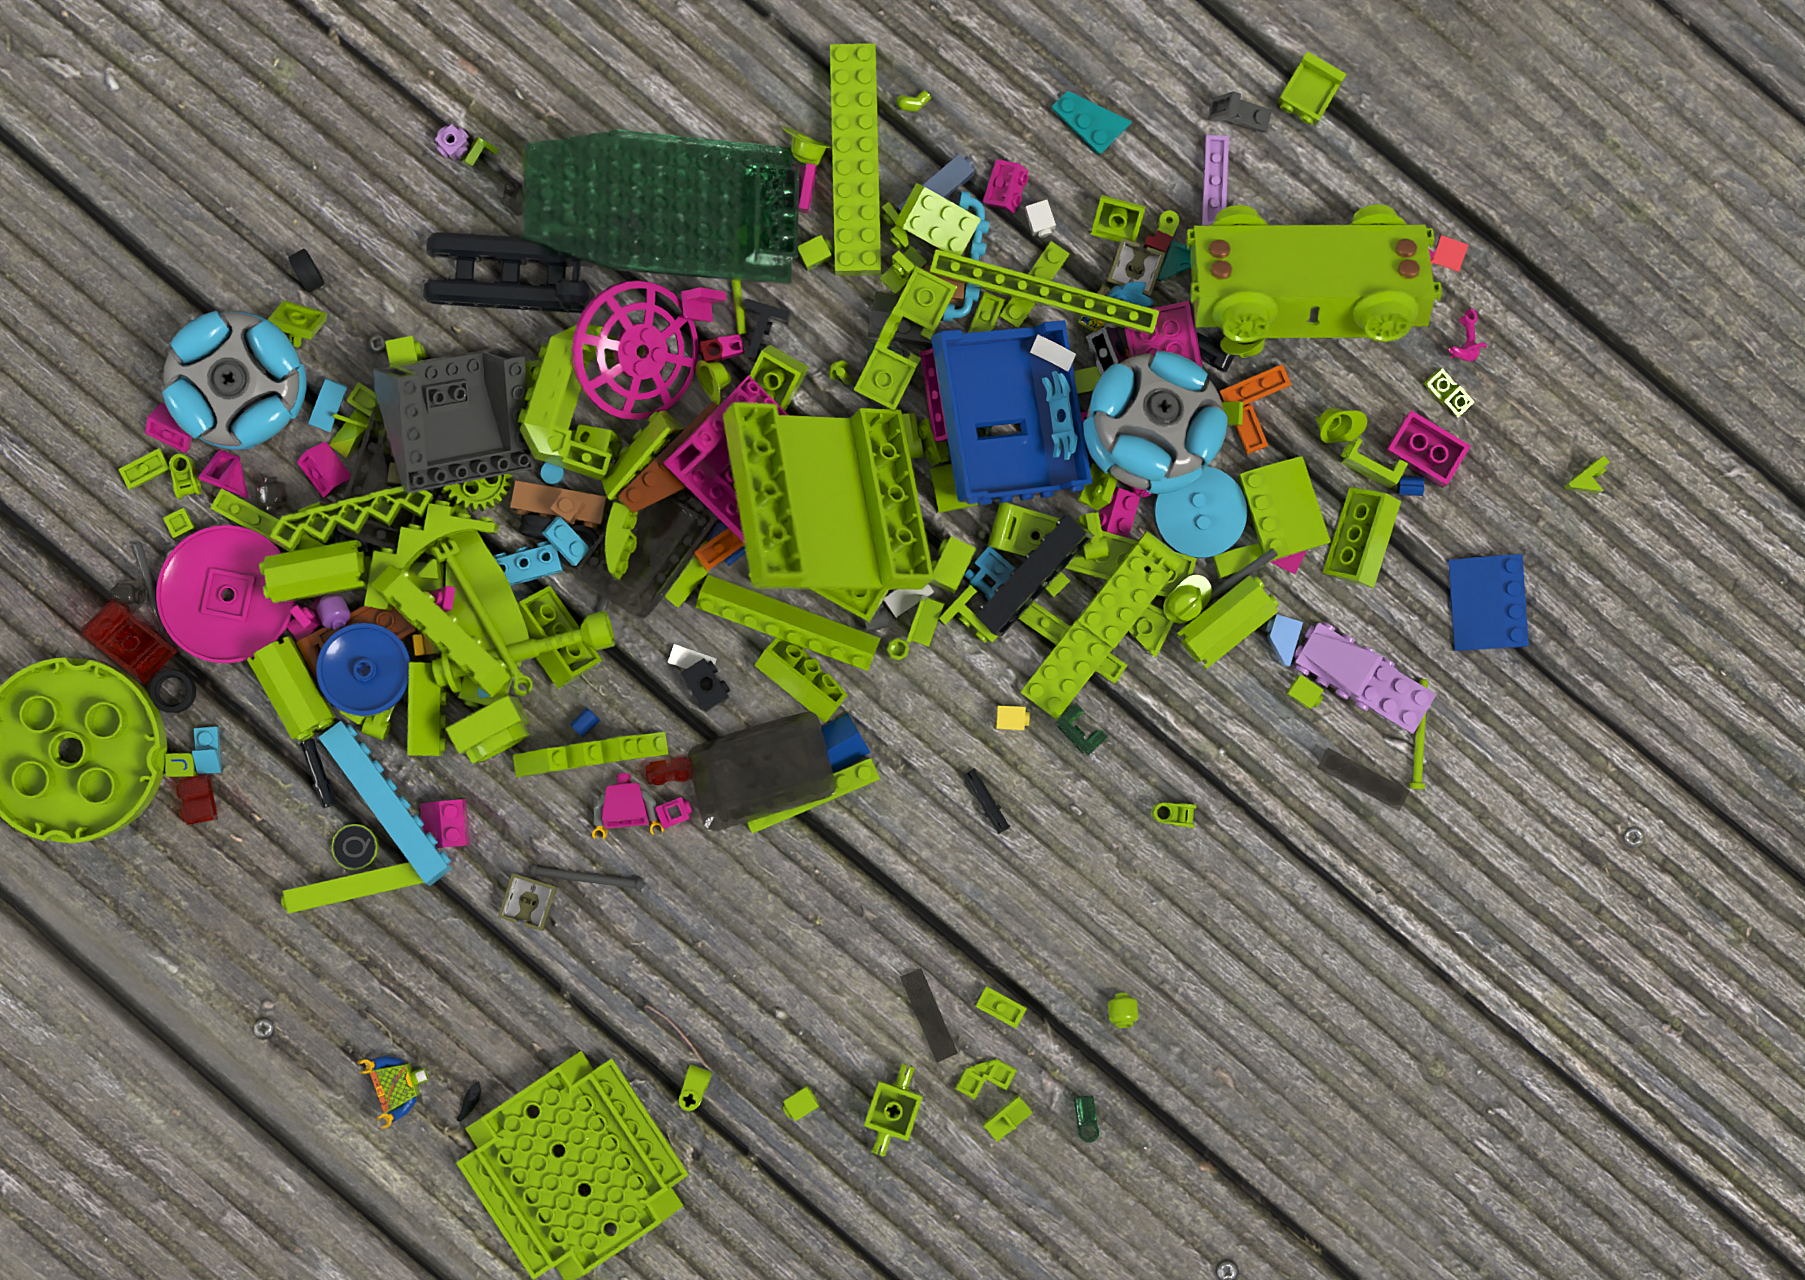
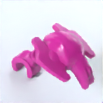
M1470 308L1464 312L1466 315L1459 318L1460 323L1466 328L1467 342L1461 348L1455 346L1448 348V351L1453 354L1450 358L1459 357L1466 362L1475 361L1480 354V349L1487 347V344H1484V342L1475 343L1474 323H1476L1478 317L1476 311Z

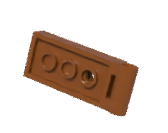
M363 606L350 613L351 616L344 626L358 623L376 624L393 632L401 641L419 631L394 606L392 611ZM324 627L296 642L317 684L319 683L316 670L320 651L326 641L340 629L335 630Z

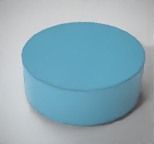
M545 463L541 468V477L546 483L556 485L563 480L564 469Z

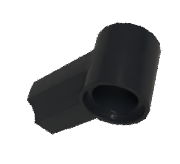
M1197 332L1201 358L1209 361L1208 363L1212 367L1226 373L1236 355L1225 353L1220 347L1221 342L1217 343Z

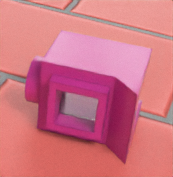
M683 797L655 807L663 829L691 819L690 813H693L689 800L684 801Z

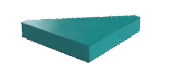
M1172 240L1157 281L1160 282L1190 269L1191 247L1187 249L1186 245Z

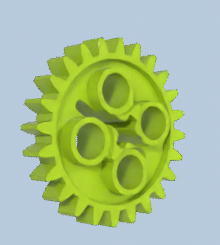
M504 474L491 477L494 480V484L487 483L485 478L462 484L448 485L441 490V493L448 492L449 496L446 500L454 498L455 507L462 503L463 511L468 506H471V511L475 512L479 506L481 512H484L486 505L492 509L495 506L494 502L499 504L502 501L501 497L507 495L505 489H509L511 486L507 481L512 478V475ZM465 486H471L475 494L468 493Z

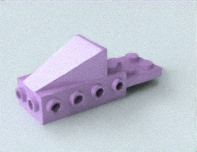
M1326 622L1322 624L1316 623L1314 626L1310 625L1304 635L1306 638L1302 646L1298 645L1293 654L1294 660L1292 664L1297 666L1296 670L1306 676L1308 674L1317 678L1315 681L1326 688L1328 686L1334 688L1338 696L1346 700L1348 697L1354 700L1358 708L1366 712L1368 709L1372 710L1413 734L1437 694L1400 673L1398 669L1394 668L1395 663L1376 654L1375 651L1363 645L1362 648L1354 644L1355 639L1344 633L1342 636L1334 632L1336 628Z

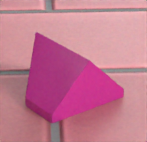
M219 449L199 475V479L249 499L240 457Z

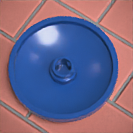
M371 623L353 624L334 633L322 647L317 661V679L325 697L339 710L355 716H373L389 710L403 697L409 686V662L411 660L402 641L387 628Z

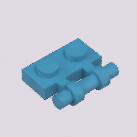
M988 546L974 563L981 570L975 574L969 569L964 576L970 581L969 584L974 588L976 586L986 595L985 598L990 600L995 595L994 591L996 588L1008 581L1010 573L1015 567ZM985 575H988L996 582L992 588L982 580Z

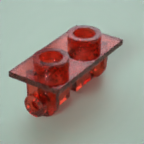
M687 757L670 759L671 767L668 768L666 760L650 762L649 765H645L648 784L663 785L670 781L685 782L694 778L692 759H687Z

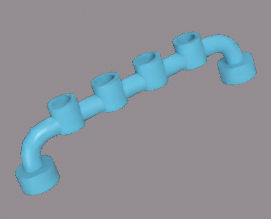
M961 191L958 206L965 210H968L969 206L973 207L976 211V216L981 218L973 233L970 249V259L979 261V256L984 257L986 243L981 242L982 234L988 233L989 221L984 220L985 209L978 199L970 197V192ZM966 284L963 306L960 309H954V304H949L942 317V321L952 322L953 318L966 316L971 310L973 301H978L980 288Z

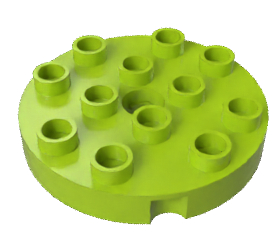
M62 657L32 664L11 676L0 686V817L30 837L42 841H56L69 844L90 842L110 836L128 826L143 813L156 795L165 772L167 738L158 708L152 702L148 692L135 679L122 670L100 661ZM75 738L81 741L83 754L78 762L67 763L60 758V744L64 739Z

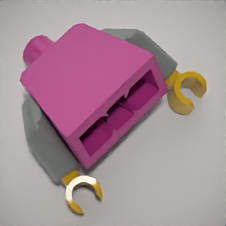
M618 774L617 785L607 786L606 793L601 794L595 804L594 825H596V829L592 832L594 839L597 838L596 832L598 830L603 832L604 840L608 835L607 829L649 825V821L652 822L650 825L651 834L654 835L652 828L655 825H659L663 833L664 829L661 822L658 821L659 816L655 809L657 807L656 801L647 790L640 788L639 783H631L630 774Z

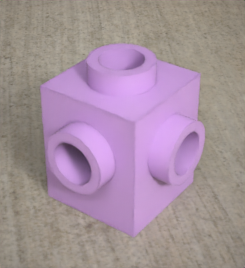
M453 124L449 127L444 126L439 130L435 138L439 144L436 148L445 158L449 155L455 162L457 159L462 158L471 147L466 140L469 136L461 127L456 129Z

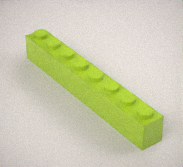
M711 575L707 576L695 607L869 671L881 639Z

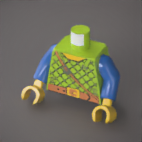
M386 1055L373 1058L370 1061L359 1060L357 1064H366V1069L359 1073H370L383 1113H387L381 1114L376 1118V1121L380 1118L386 1121V1124L380 1129L389 1127L391 1122H395L407 1115L417 1102L416 1096L420 1094L418 1084L429 1081L425 1067L413 1071L411 1064L404 1063L400 1058Z

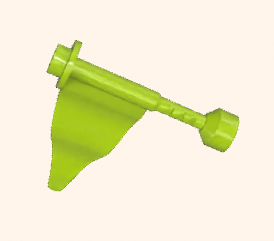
M462 505L453 507L456 509L455 517H457V513L469 515L467 509L463 511ZM478 531L465 532L450 537V539H454L460 550V553L454 557L514 662L538 657L540 653L582 642L596 651L615 646L614 632L606 610L588 614L580 629L539 640L530 639L511 585ZM446 561L445 586L455 587L452 610L445 613H451L459 621L457 625L470 637L473 635L483 643L482 648L495 660L499 658L503 661ZM441 651L442 658L432 661L435 680L439 687L449 685L454 693L460 692L462 690L461 677L467 674L456 667Z

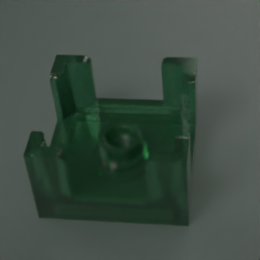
M1075 703L1054 724L1084 756H1089L1108 736L1100 729L1096 730L1085 740L1083 738L1085 733L1077 725L1074 727L1071 725L1083 713V709Z

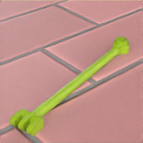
M454 539L448 540L450 550L445 542L440 544L443 553H440L437 546L431 548L438 563L447 561L512 675L514 692L520 696H525L526 693L529 694L533 687L532 680L524 676L518 669L454 557L460 553ZM518 685H524L526 687V690H520L518 688Z

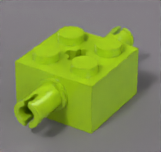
M901 1063L896 1082L890 1083L881 1079L878 1080L864 1122L865 1127L878 1132L871 1152L878 1154L879 1148L882 1145L880 1156L884 1157L886 1156L891 1137H897L905 1141L909 1140L923 1098L922 1093L910 1090L909 1084L915 1067L909 1065L907 1074H905L907 1068L905 1063ZM893 1104L897 1105V1109L900 1112H895L894 1115H891L890 1110L887 1108L892 1107Z

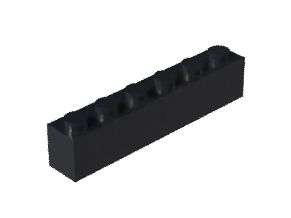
M1070 514L1061 517L1056 523L1057 527L1041 539V544L1038 548L1030 551L1025 557L1026 561L1010 573L1008 581L1005 584L999 585L994 591L995 595L980 606V611L976 617L994 635L1003 636L1093 538L1094 534L1077 517Z

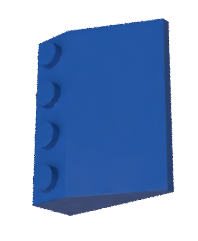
M1523 554L1448 560L1454 651L1529 646Z

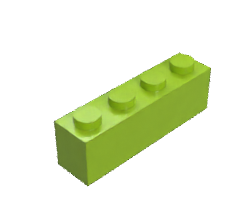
M775 638L754 666L826 723L848 695L829 673L825 674L820 669L819 661L816 658L812 659L804 650L805 648Z

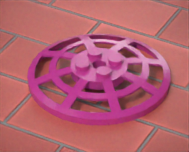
M637 280L621 282L603 290L592 299L584 309L576 325L572 343V361L575 375L585 395L602 411L622 419H648L655 411L659 413L671 408L687 390L694 376L698 360V336L693 320L684 319L682 301L674 293L652 282ZM628 289H646V303H631L620 307L613 297L615 294ZM655 291L669 297L679 306L682 313L675 320L666 310L655 305ZM606 302L613 314L604 323L599 337L585 334L593 315ZM644 309V322L632 324L626 314ZM654 312L661 315L670 325L662 331L652 326ZM619 320L624 329L620 332L616 341L607 339L612 326ZM686 322L689 325L692 337L691 358L683 356L684 343L679 329ZM673 334H675L677 340V355L668 353L666 340ZM583 343L597 346V363L601 374L590 381L587 378L583 364ZM640 345H643L645 349L642 357L637 355V348ZM605 348L614 350L616 365L609 370L605 362ZM665 362L674 363L675 367L671 375L664 382L660 370ZM681 365L689 367L682 387L671 399L667 388L676 379ZM620 373L631 377L629 391L619 386L613 378ZM652 377L656 389L638 393L641 379ZM607 383L613 391L626 397L622 410L615 409L597 395L594 389ZM660 395L663 402L662 407L650 412L631 413L635 400L649 399Z

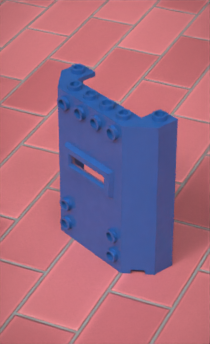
M1065 320L1044 322L1036 327L963 334L962 330L940 331L931 336L958 502H967V504L978 503L981 506L992 504V500L999 499V503L1013 501L1014 497H1019L1020 501L1033 499V495L1039 494L1040 498L1054 496V492L1069 489L1071 492L1082 491L1084 486L1092 483L1073 364H1071L1069 371H1066L1030 353L1037 335L1070 350ZM1053 371H1057L1058 374L1063 373L1071 389L1069 399L1074 432L1078 436L1075 452L1070 455L1069 460L1064 459V445L1059 457L1053 458L1054 441L1051 436L1053 434L1050 406L1049 402L1046 401L1047 391L1042 382V378H1048L1055 388L1052 376ZM1060 409L1057 412V419L1059 422H1063L1066 418V413L1063 409ZM1020 423L1021 433L978 438L977 428Z

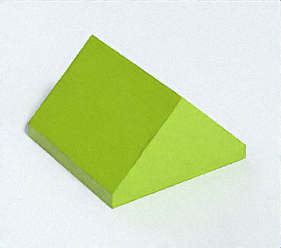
M1101 195L1090 235L1120 243L1122 238L1136 242L1146 206Z
M952 464L929 468L939 513L978 505V503L967 504V502H958Z

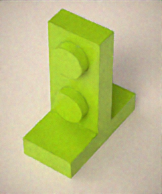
M912 246L904 254L898 250L892 256V266L879 280L897 295L907 285L915 267L923 268L928 261Z
M970 585L944 612L939 621L946 626L959 613L961 616L958 619L969 628L972 625L978 631L975 635L984 643L989 641L992 644L998 636L994 635L965 605L977 592Z

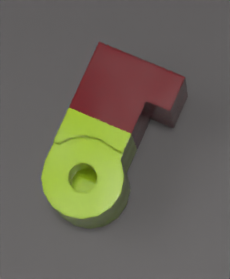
M1168 210L1161 214L1158 220L1157 233L1155 237L1148 235L1143 246L1144 249L1147 250V247L1166 253L1179 224L1177 213Z

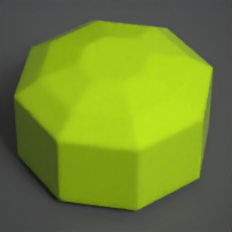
M895 638L889 641L887 652L890 658L900 661L907 657L910 648L906 640Z

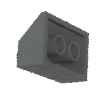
M875 292L868 337L879 338L887 319L901 296ZM903 318L892 341L933 348L932 340L920 335L924 327ZM938 325V327H937V329H936L934 335H935L936 333H938L939 325Z

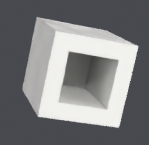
M1048 200L1025 207V214L1033 237L1039 235V238L1051 235L1052 230H1055L1056 224Z

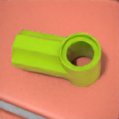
M915 413L902 414L910 458L924 457L921 438L918 436Z
M1095 512L1078 516L1079 520L1094 534L1093 538L1082 548L1085 561L1107 557L1108 546L1106 538L1102 534L1099 513Z
M396 704L383 713L367 716L362 727V734L385 741L391 727L390 720Z

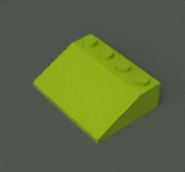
M655 411L647 420L649 422L648 426L644 430L641 428L633 436L635 441L630 447L625 446L619 452L618 456L620 458L615 464L611 463L608 465L606 475L601 481L605 493L610 500L617 499L616 497L685 429L666 411H660L659 413Z
M1303 456L1253 469L1237 476L1262 553L1264 554L1274 548L1278 554L1269 562L1331 543Z

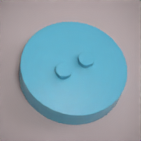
M1207 466L1202 470L1201 477L1192 484L1171 493L1158 494L1154 504V522L1163 542L1173 551L1197 559L1211 558L1229 549L1241 536L1247 520V504L1239 485L1223 471Z

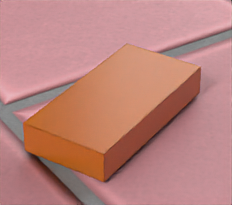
M1252 404L1244 406L1242 425H1236L1235 428L1244 451L1248 455L1268 447V443Z

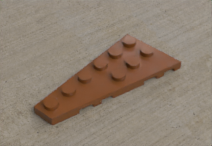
M713 401L616 497L632 514L687 487L663 463L718 407Z

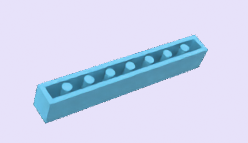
M342 721L338 722L318 738L424 883L431 886L452 870L448 864L451 862V859L444 850L440 852L435 846L438 843L430 832L426 834L422 828L425 825L417 814L413 816L408 809L411 807L410 803L404 796L399 797L395 790L398 787L390 777L386 779L382 774L384 771L383 766L377 759L373 761L368 755L371 753L369 747L364 741L360 743L355 736L358 733L350 723L346 725Z

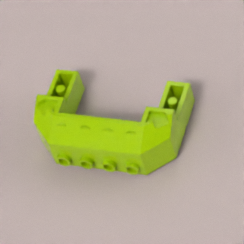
M588 324L585 334L599 337L602 327ZM575 325L552 336L546 345H541L538 357L542 359L539 366L535 365L531 379L535 381L532 388L528 387L524 400L528 401L526 410L521 409L518 422L521 423L519 430L535 459L601 481L606 475L612 454L570 440L572 431L568 430L581 391L572 361ZM608 334L607 339L616 341L617 337ZM583 343V364L586 372L591 360L597 362V346ZM643 346L637 348L638 357H642ZM605 348L606 365L613 367L616 365L614 350Z

